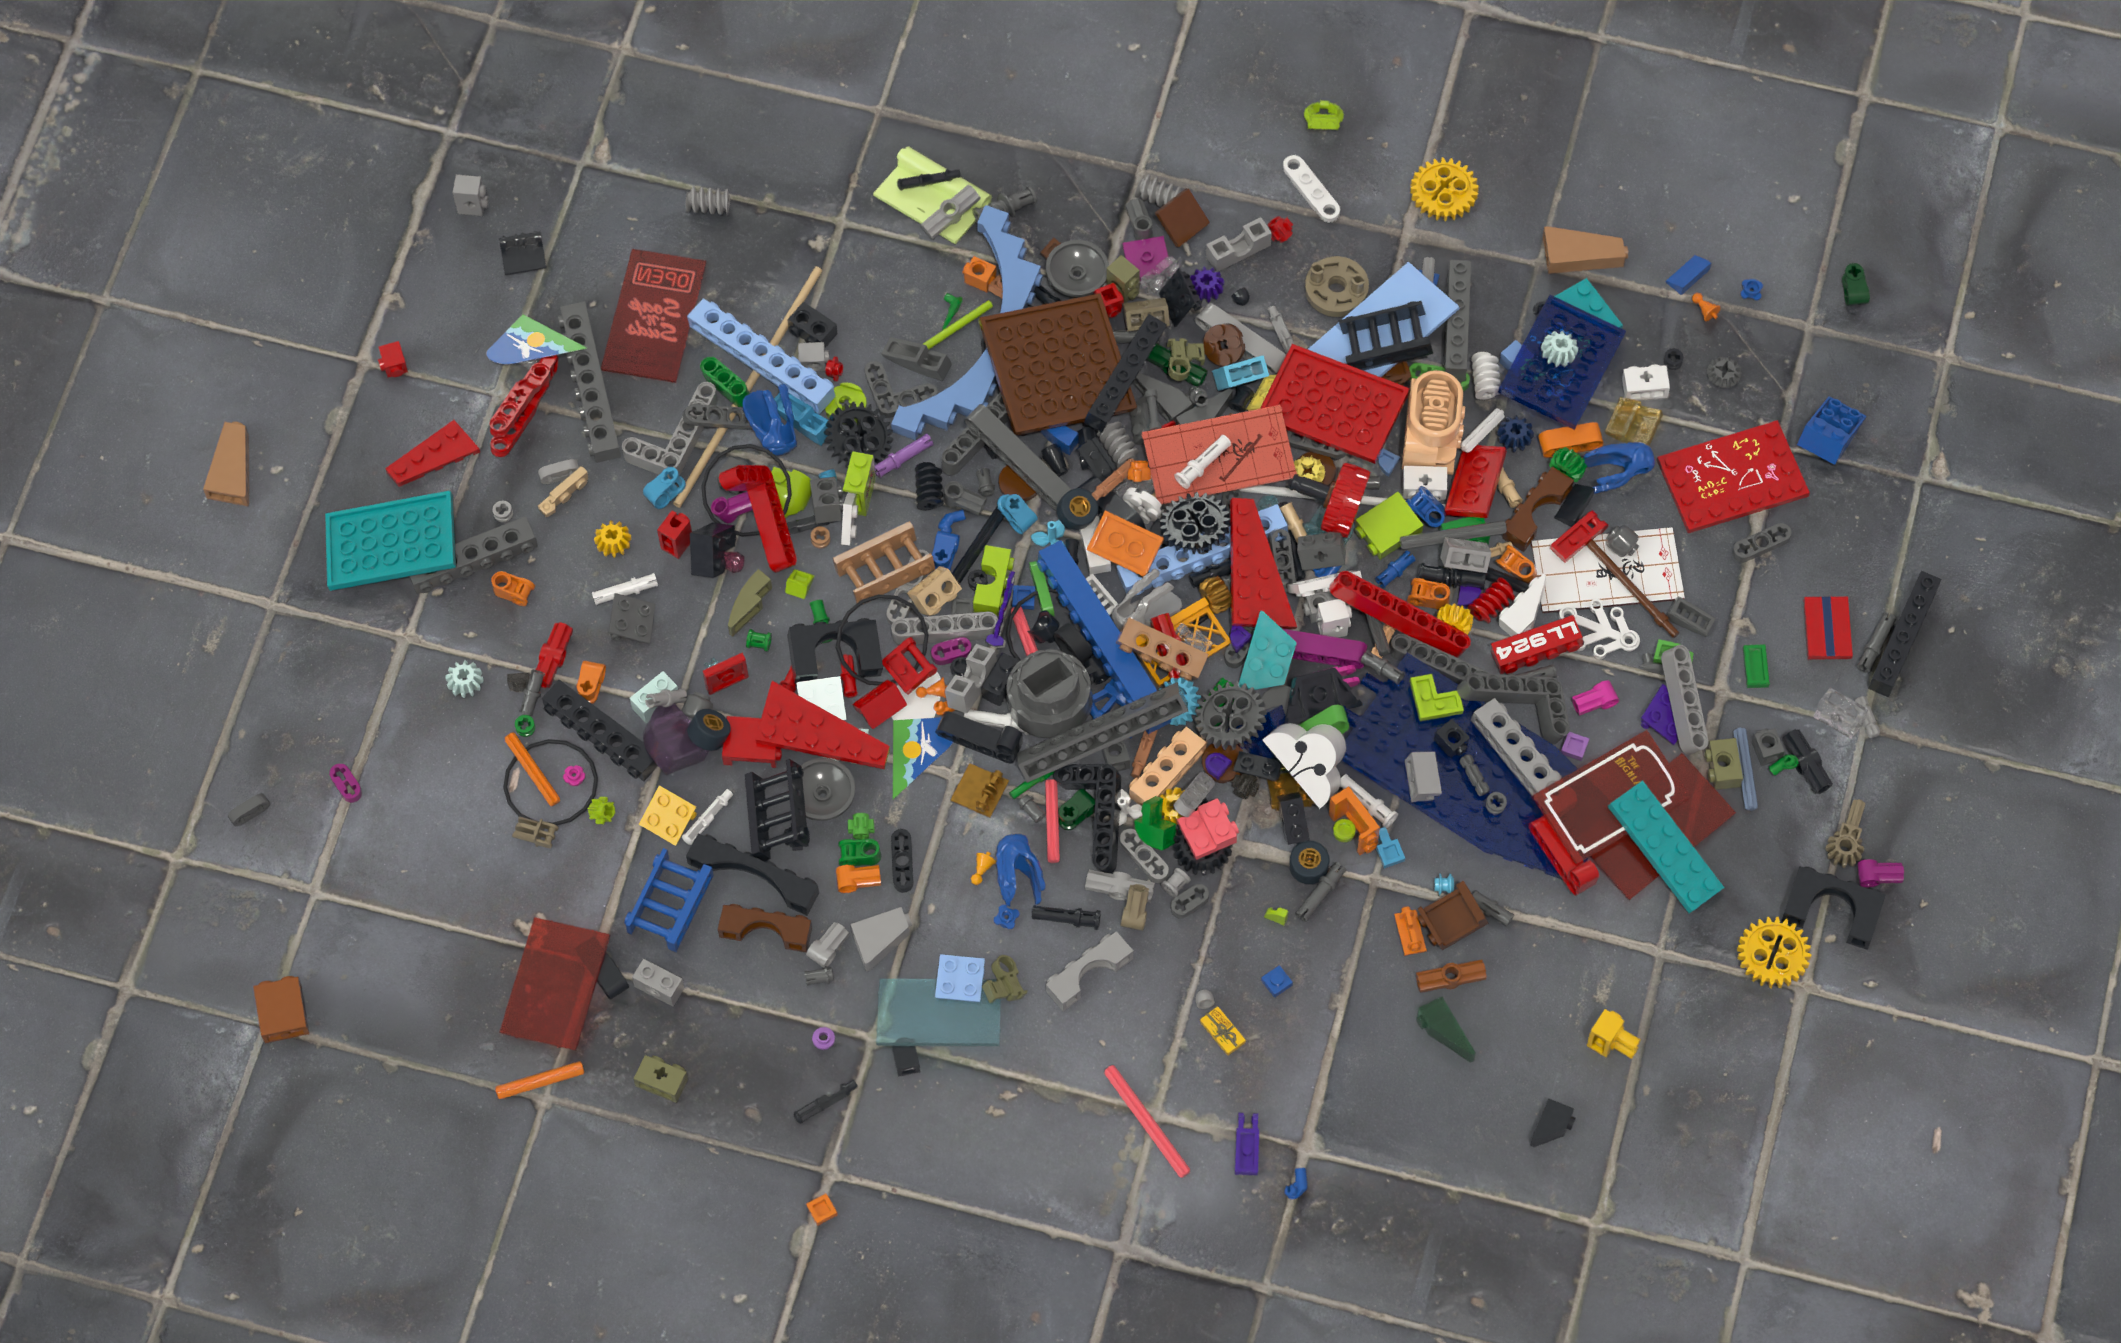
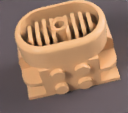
M1435 370L1423 373L1417 379L1411 378L1402 469H1404V466L1447 467V474L1453 475L1457 448L1460 449L1461 438L1463 437V419L1465 415V406H1462L1463 389L1460 382L1453 375Z

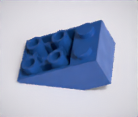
M1829 396L1806 424L1797 445L1835 465L1846 451L1866 416L1857 409H1852L1841 403L1838 399H1833Z

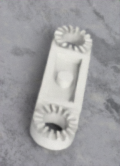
M1296 155L1288 156L1283 163L1285 174L1291 179L1294 186L1324 222L1332 223L1336 221L1340 215V207L1301 157ZM1296 162L1299 168L1292 170L1288 167V164ZM1331 207L1335 213L1327 215L1324 213V210Z

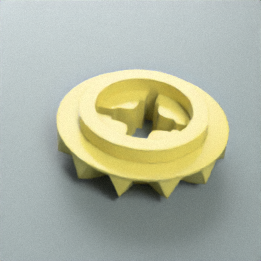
M1311 455L1310 457L1302 456L1300 459L1295 460L1294 467L1298 476L1307 477L1318 482L1323 481L1325 467L1321 464L1320 459H1314ZM1304 468H1312V474L1307 473L1305 475Z

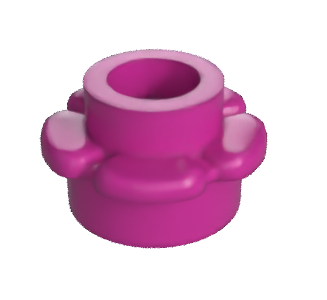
M578 765L574 767L569 766L565 769L563 778L569 785L578 786L585 779V773L583 768Z

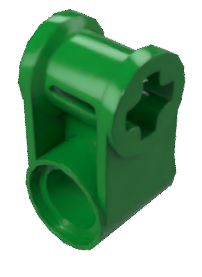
M845 839L838 843V847L841 848V858L838 861L840 866H873L881 860L880 847L874 839ZM871 849L876 851L872 855L865 854L868 850Z

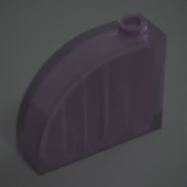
M672 704L670 707L658 706L652 713L643 732V741L648 754L666 775L704 761L709 753L708 750L701 749L690 740L687 728L691 721L676 704Z

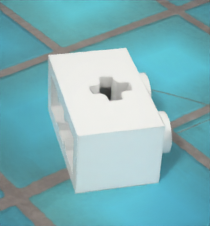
M1655 364L1641 368L1632 366L1623 371L1622 384L1625 402L1668 398L1670 385L1666 365L1660 366Z
M1404 466L1403 498L1411 499L1419 491L1418 488L1424 486L1438 501L1446 500L1447 467Z
M1340 599L1318 603L1316 622L1320 635L1337 638L1347 636L1348 627H1351L1350 618H1352L1350 606Z

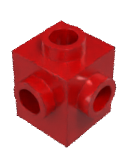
M1111 283L1096 289L1094 294L1101 293L1108 317L1117 316L1121 312L1124 299L1116 285Z

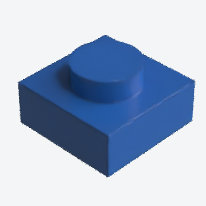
M1014 585L1012 608L1016 607L1019 601L1034 592L1035 586ZM1035 596L1020 607L1022 609L1034 610Z
M1280 965L1261 977L1262 983L1274 998L1293 986V982Z

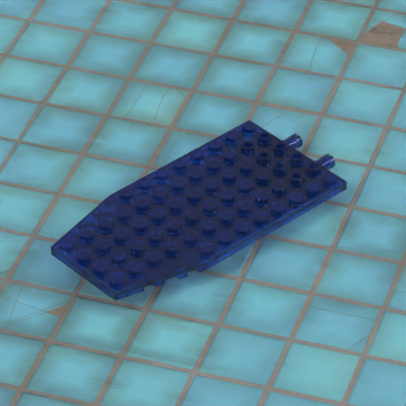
M1408 652L1396 667L1405 672V676L1399 684H1396L1391 679L1383 683L1367 672L1360 684L1376 693V697L1361 716L1343 706L1349 725L1353 729L1345 740L1346 752L1342 761L1482 851L1491 855L1502 856L1503 859L1511 862L1512 860L1519 862L1531 869L1535 868L1544 871L1545 874L1562 880L1529 828L1531 822L1544 816L1546 813L1471 721L1473 713L1484 706L1486 702L1468 701L1461 698L1464 709L1463 714L1420 721L1410 685L1411 677L1432 674L1437 694L1457 691L1458 684ZM1451 719L1470 737L1467 745L1469 748L1461 756L1455 755L1452 759L1433 740L1436 731ZM1493 722L1496 727H1503L1500 722ZM1519 724L1524 735L1533 740L1536 750L1546 756L1549 766L1553 771L1556 770L1561 775L1563 783L1581 774L1575 765L1556 746ZM1453 737L1448 738L1451 743H1458L1457 739ZM1507 739L1509 744H1517L1515 740ZM1412 752H1435L1442 794L1434 796V800L1411 802L1405 760ZM1470 754L1475 761L1473 763L1478 766L1484 777L1483 781L1490 788L1487 794L1483 796L1477 794L1476 786H1473L1465 772L1466 768H1463L1460 763L1461 758L1465 755ZM1521 756L1523 761H1531L1529 757ZM1534 773L1537 778H1544L1541 773ZM1582 776L1566 786L1574 791L1577 802L1573 809L1559 819L1577 847L1582 844L1583 848L1586 849L1604 837L1616 817L1608 808L1611 802L1585 776ZM1493 792H1500L1507 799L1506 807L1500 814H1492L1486 808L1487 798ZM1554 792V793L1551 794V795H1552V796H1557L1558 793H1557V792ZM1493 799V802L1491 804H1495L1496 807H1499L1501 802H1497L1496 799ZM1596 847L1586 853H1583L1581 849L1577 852L1582 860L1586 862Z

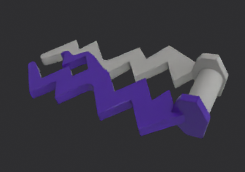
M1011 571L1007 579V587L1004 592L1003 604L999 611V619L995 625V632L988 635L986 642L995 648H1005L1006 641L1001 635L1005 626L1008 603L1014 587L1015 572Z

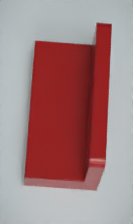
M886 680L852 705L858 713L864 716L870 728L874 729L907 706V703L896 684Z

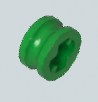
M521 715L515 720L517 734L522 737H529L534 733L535 724L532 717ZM524 722H528L529 726L523 730L521 726L524 725Z

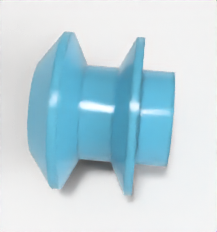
M1439 873V878L1434 879V891H1438L1439 896L1442 891H1447L1448 894L1454 891V878L1451 874L1447 878H1442Z

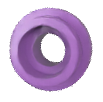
M827 1027L818 1028L812 1036L813 1044L821 1050L829 1049L835 1042L833 1031ZM821 1035H826L828 1037L824 1041L819 1039Z

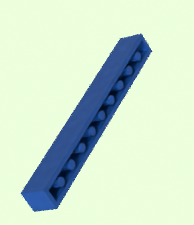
M1060 540L1038 551L1036 563L1042 573L1045 572L1048 576L1047 580L1050 587L1058 592V598L1062 606H1067L1069 609L1071 620L1074 624L1079 625L1081 634L1092 645L1091 649L1094 656L1102 661L1106 675L1113 678L1115 689L1119 694L1122 693L1126 699L1125 704L1127 705L1156 692L1157 689L1134 653L1130 654L1119 649L1120 645L1116 644L1120 631L1063 542ZM1171 719L1147 729L1146 732L1150 734L1171 723Z

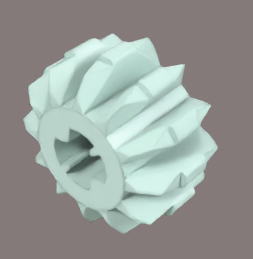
M1554 330L1551 335L1545 337L1542 343V358H1548V364L1553 362L1556 367L1559 364L1565 367L1568 363H1572L1575 355H1577V340L1571 339V334L1566 336L1563 331L1558 334Z
M464 660L463 665L456 662V668L449 667L448 671L450 674L446 675L447 687L449 690H452L455 696L461 693V696L465 698L466 693L473 696V690L480 691L481 687L479 684L483 683L482 671L476 667L474 662L468 665V662Z

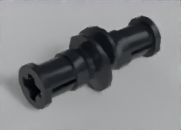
M1421 563L1419 578L1437 583H1446L1449 589L1454 584L1455 588H1457V585L1463 587H1480L1481 590H1484L1486 573L1456 568L1451 569L1444 566H1427L1425 563Z

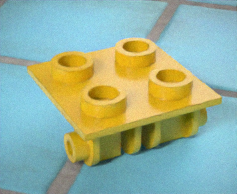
M659 785L639 825L676 846L690 819H695L697 815L695 812L696 806Z

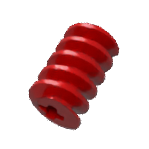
M1498 578L1497 582H1494L1491 587L1485 590V593L1480 594L1479 598L1473 601V604L1468 605L1470 614L1476 620L1489 624L1491 622L1489 616L1496 618V611L1500 613L1503 611L1501 604L1504 607H1508V600L1514 602L1515 596L1512 587L1503 578Z

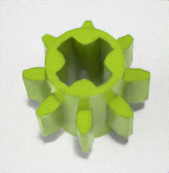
M607 797L592 799V803L588 807L589 819H596V824L611 822V818L615 814L614 802H607Z

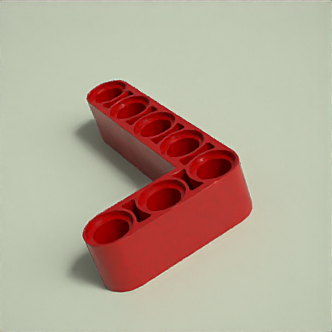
M737 465L719 474V482L725 490L748 492L771 570L777 573L796 565L795 550L771 470L765 465Z

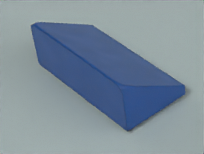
M1694 255L1668 278L1666 283L1682 295L1710 270L1712 263Z

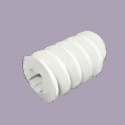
M1488 352L1474 354L1471 357L1475 384L1474 390L1476 392L1475 397L1479 400L1491 399L1502 392V388L1499 387L1501 381L1498 379L1500 378V373L1497 372L1499 370L1498 358L1491 356Z

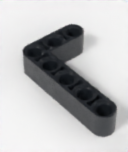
M1068 764L1055 770V780L1066 790H1080L1082 788L1085 790H1096L1092 862L1100 872L1113 873L1117 866L1120 806L1117 801L1121 797L1122 779L1120 773L1111 764ZM1092 773V777L1084 781L1085 775ZM1114 773L1110 780H1105L1107 774ZM1071 774L1068 780L1062 781L1064 775ZM1112 794V798L1105 802V796ZM1111 815L1110 821L1103 823V819ZM1105 837H1110L1108 843L1101 844ZM1109 858L1105 866H1100L1103 859Z

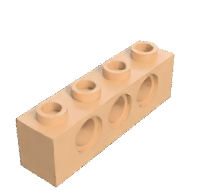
M1187 727L1182 732L1178 731L1173 736L1172 743L1168 747L1164 746L1159 751L1158 758L1153 763L1147 764L1142 776L1139 779L1136 777L1129 785V796L1131 799L1143 806V802L1154 796L1166 795V790L1172 789L1204 754L1207 742ZM1181 750L1184 751L1185 754L1180 756L1177 755L1175 752ZM1163 766H1169L1172 769L1169 771H1164L1161 768ZM1156 782L1157 785L1154 787H1150L1147 785V783Z

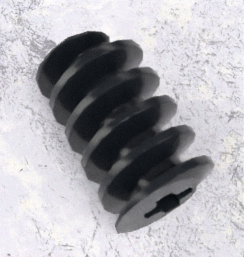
M930 462L919 463L915 467L917 509L932 510L944 504L943 499H941L944 496L941 491L943 489L941 484L943 478L940 476L942 469Z

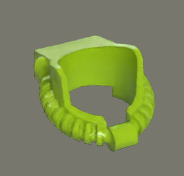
M1320 101V103L1310 104L1305 109L1304 117L1308 122V129L1339 130L1344 113L1340 106L1329 103V101ZM1320 109H1328V112L1331 114H1318V112H1320Z

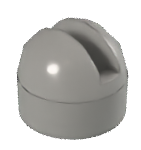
M1200 990L1197 993L1196 1004L1198 1008L1207 1009L1214 1005V998L1210 991Z

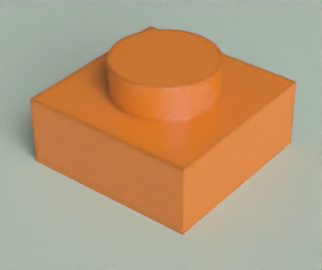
M827 1193L806 1204L817 1226L838 1215Z

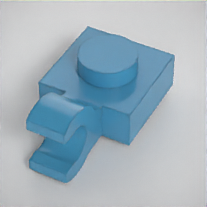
M1386 827L1380 828L1378 838L1380 845L1376 846V850L1383 867L1387 868L1404 862L1406 858L1398 839L1391 841Z

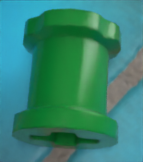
M749 629L746 648L756 647L768 652L771 646L772 633L763 634Z

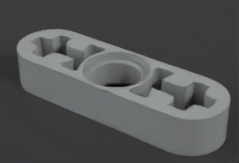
M1124 830L1120 835V845L1153 882L1162 883L1166 881L1169 875L1168 865L1152 847L1146 845L1139 838L1136 830ZM1127 836L1129 838L1134 837V844L1137 846L1135 851L1134 845L1131 842L1126 843ZM1141 851H1147L1151 857L1146 861H1142L1138 858V854ZM1153 862H1154V866H1155L1158 870L1163 869V871H1162V874H1163V875H1160L1159 873L1155 875V869H1154V867L1151 865Z

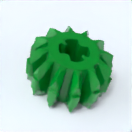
M1566 447L1563 449L1559 448L1553 454L1549 463L1551 468H1556L1576 483L1583 477L1587 468L1586 463H1584L1585 459L1581 458L1579 453H1575L1573 449L1569 450Z

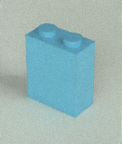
M1264 355L1212 370L1218 391L1269 376Z

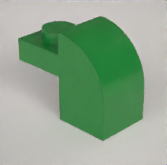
M1154 796L1143 802L1142 816L1134 820V824L1139 838L1146 845L1163 851L1175 844L1173 838L1176 834V823L1162 819L1163 798Z

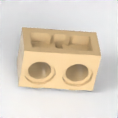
M939 566L907 594L921 614L931 616L937 614L941 610V606L946 602L955 599L957 593L962 588L948 568ZM946 582V587L942 591V584ZM929 595V596H930V600H929V602L926 604L925 600H926V597Z

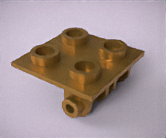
M969 763L950 801L991 818L1009 780L1003 778V773L999 770L991 773Z
M1289 772L1281 773L1279 780L1276 781L1267 779L1271 796V809L1279 811L1277 796L1295 792L1300 793L1304 807H1312L1315 804Z

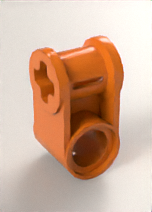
M1510 545L1506 546L1507 550L1501 558L1495 561L1503 570L1525 582L1530 583L1537 577V570L1533 562ZM1530 567L1532 570L1528 575H1522L1521 571L1523 568Z
M503 571L495 573L491 580L493 592L497 597L509 600L520 606L527 605V598L535 588V584L530 580L519 578ZM502 582L507 583L504 587L497 586Z
M1421 578L1412 579L1411 594L1407 597L1408 603L1414 606H1423L1437 610L1450 603V589L1446 584L1427 581ZM1436 595H1444L1445 597H1444V598H1437V597H1435V596H1436Z
M584 660L581 665L577 691L578 694L592 704L596 702L601 684L604 681L606 673L605 664Z

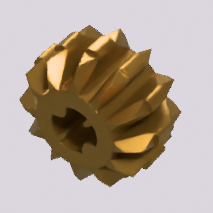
M1209 577L1200 583L1199 592L1201 593V598H1206L1213 614L1222 613L1231 607V593L1220 577Z

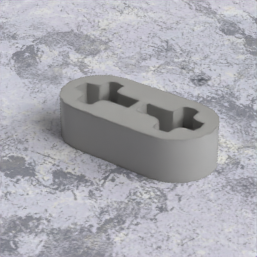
M569 459L544 466L538 471L540 481L543 484H551L565 480L579 468L577 460Z

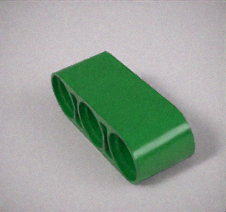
M704 358L701 361L700 368L705 380L714 384L716 390L735 406L743 407L744 397L750 394L745 382L717 358Z

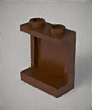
M1464 881L1456 885L1458 889L1425 908H1422V906L1417 908L1420 912V915L1417 916L1424 928L1428 926L1431 931L1428 935L1434 946L1439 945L1442 951L1489 924Z

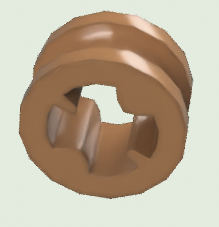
M820 526L812 530L811 542L813 546L825 548L829 545L830 532L827 528ZM817 535L824 536V540L817 539Z

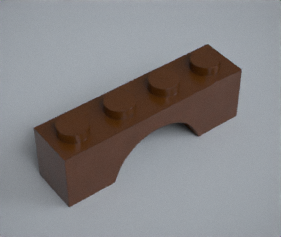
M1554 467L1548 473L1545 471L1541 475L1538 486L1536 488L1532 487L1526 496L1527 500L1524 504L1520 503L1515 509L1514 517L1512 519L1508 518L1505 521L1507 531L1503 534L1502 539L1507 542L1511 541L1512 545L1522 552L1527 549L1536 537L1538 527L1533 521V512L1542 505H1561L1572 490L1574 480Z
M737 904L723 905L718 926L719 938L742 941L749 932L765 928L773 930L782 938L785 949L807 953L812 933V922L807 917L801 915L795 917L786 916L785 913L778 911L769 913L760 908L745 909Z

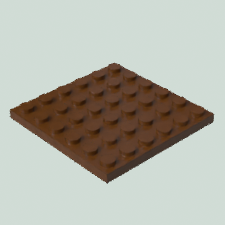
M1101 293L979 318L984 341L1013 433L1016 436L1084 422L1089 410L1121 360ZM1131 387L1114 415L1132 412L1137 408Z

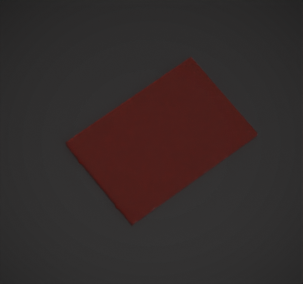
M534 917L499 1033L576 1051L610 934Z

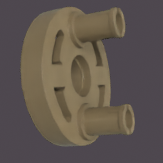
M1333 256L1313 263L1306 276L1305 293L1307 300L1314 309L1327 316H1347L1368 296L1369 281L1366 272L1357 262L1346 257ZM1338 283L1345 289L1341 292H1333L1329 287L1332 284Z

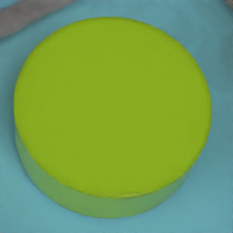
M1348 819L1338 820L1333 828L1334 837L1340 842L1351 841L1356 831L1354 823Z

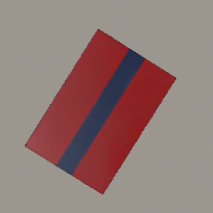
M1848 596L1804 597L1808 659H1852Z

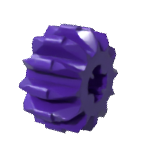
M1204 266L1202 271L1196 269L1194 275L1190 276L1197 290L1196 295L1201 300L1206 299L1209 303L1211 298L1217 300L1219 294L1223 293L1224 279L1221 278L1220 271L1214 273L1213 267L1210 270H1206Z

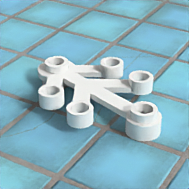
M1593 599L1590 602V610L1596 614L1599 623L1577 615V611L1573 606L1567 605L1561 608L1559 619H1563L1565 614L1574 615L1577 625L1595 632L1583 637L1584 645L1577 651H1583L1586 645L1608 637L1616 641L1604 646H1595L1593 655L1596 659H1603L1607 653L1618 649L1633 651L1639 646L1640 637L1635 631L1628 629L1623 617V610L1620 607H1614L1610 611V618L1617 623L1619 631L1611 628L1603 610V602L1600 599ZM1597 603L1600 605V608L1595 609L1592 605ZM1619 612L1621 615L1619 617H1615L1613 613ZM1631 639L1633 642L1631 644L1625 643V640ZM1601 649L1604 653L1599 655L1596 653V650Z

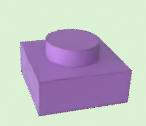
M1569 732L1561 754L1582 761L1589 738Z

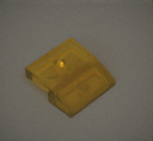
M1620 397L1605 433L1624 443L1643 442L1650 446L1662 419V410L1644 407L1640 401Z

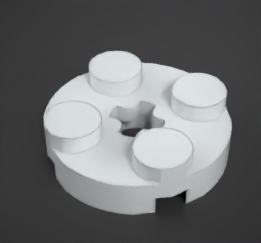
M1137 488L1127 489L1122 497L1123 500L1139 513L1145 524L1161 518L1164 509H1160L1162 504L1154 496L1145 491H1142L1141 494L1135 492Z

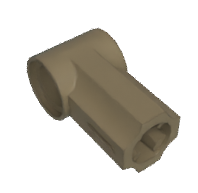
M1130 885L1127 904L1122 915L1121 927L1140 931L1144 930L1147 911L1145 910L1149 895V888L1145 887V885Z

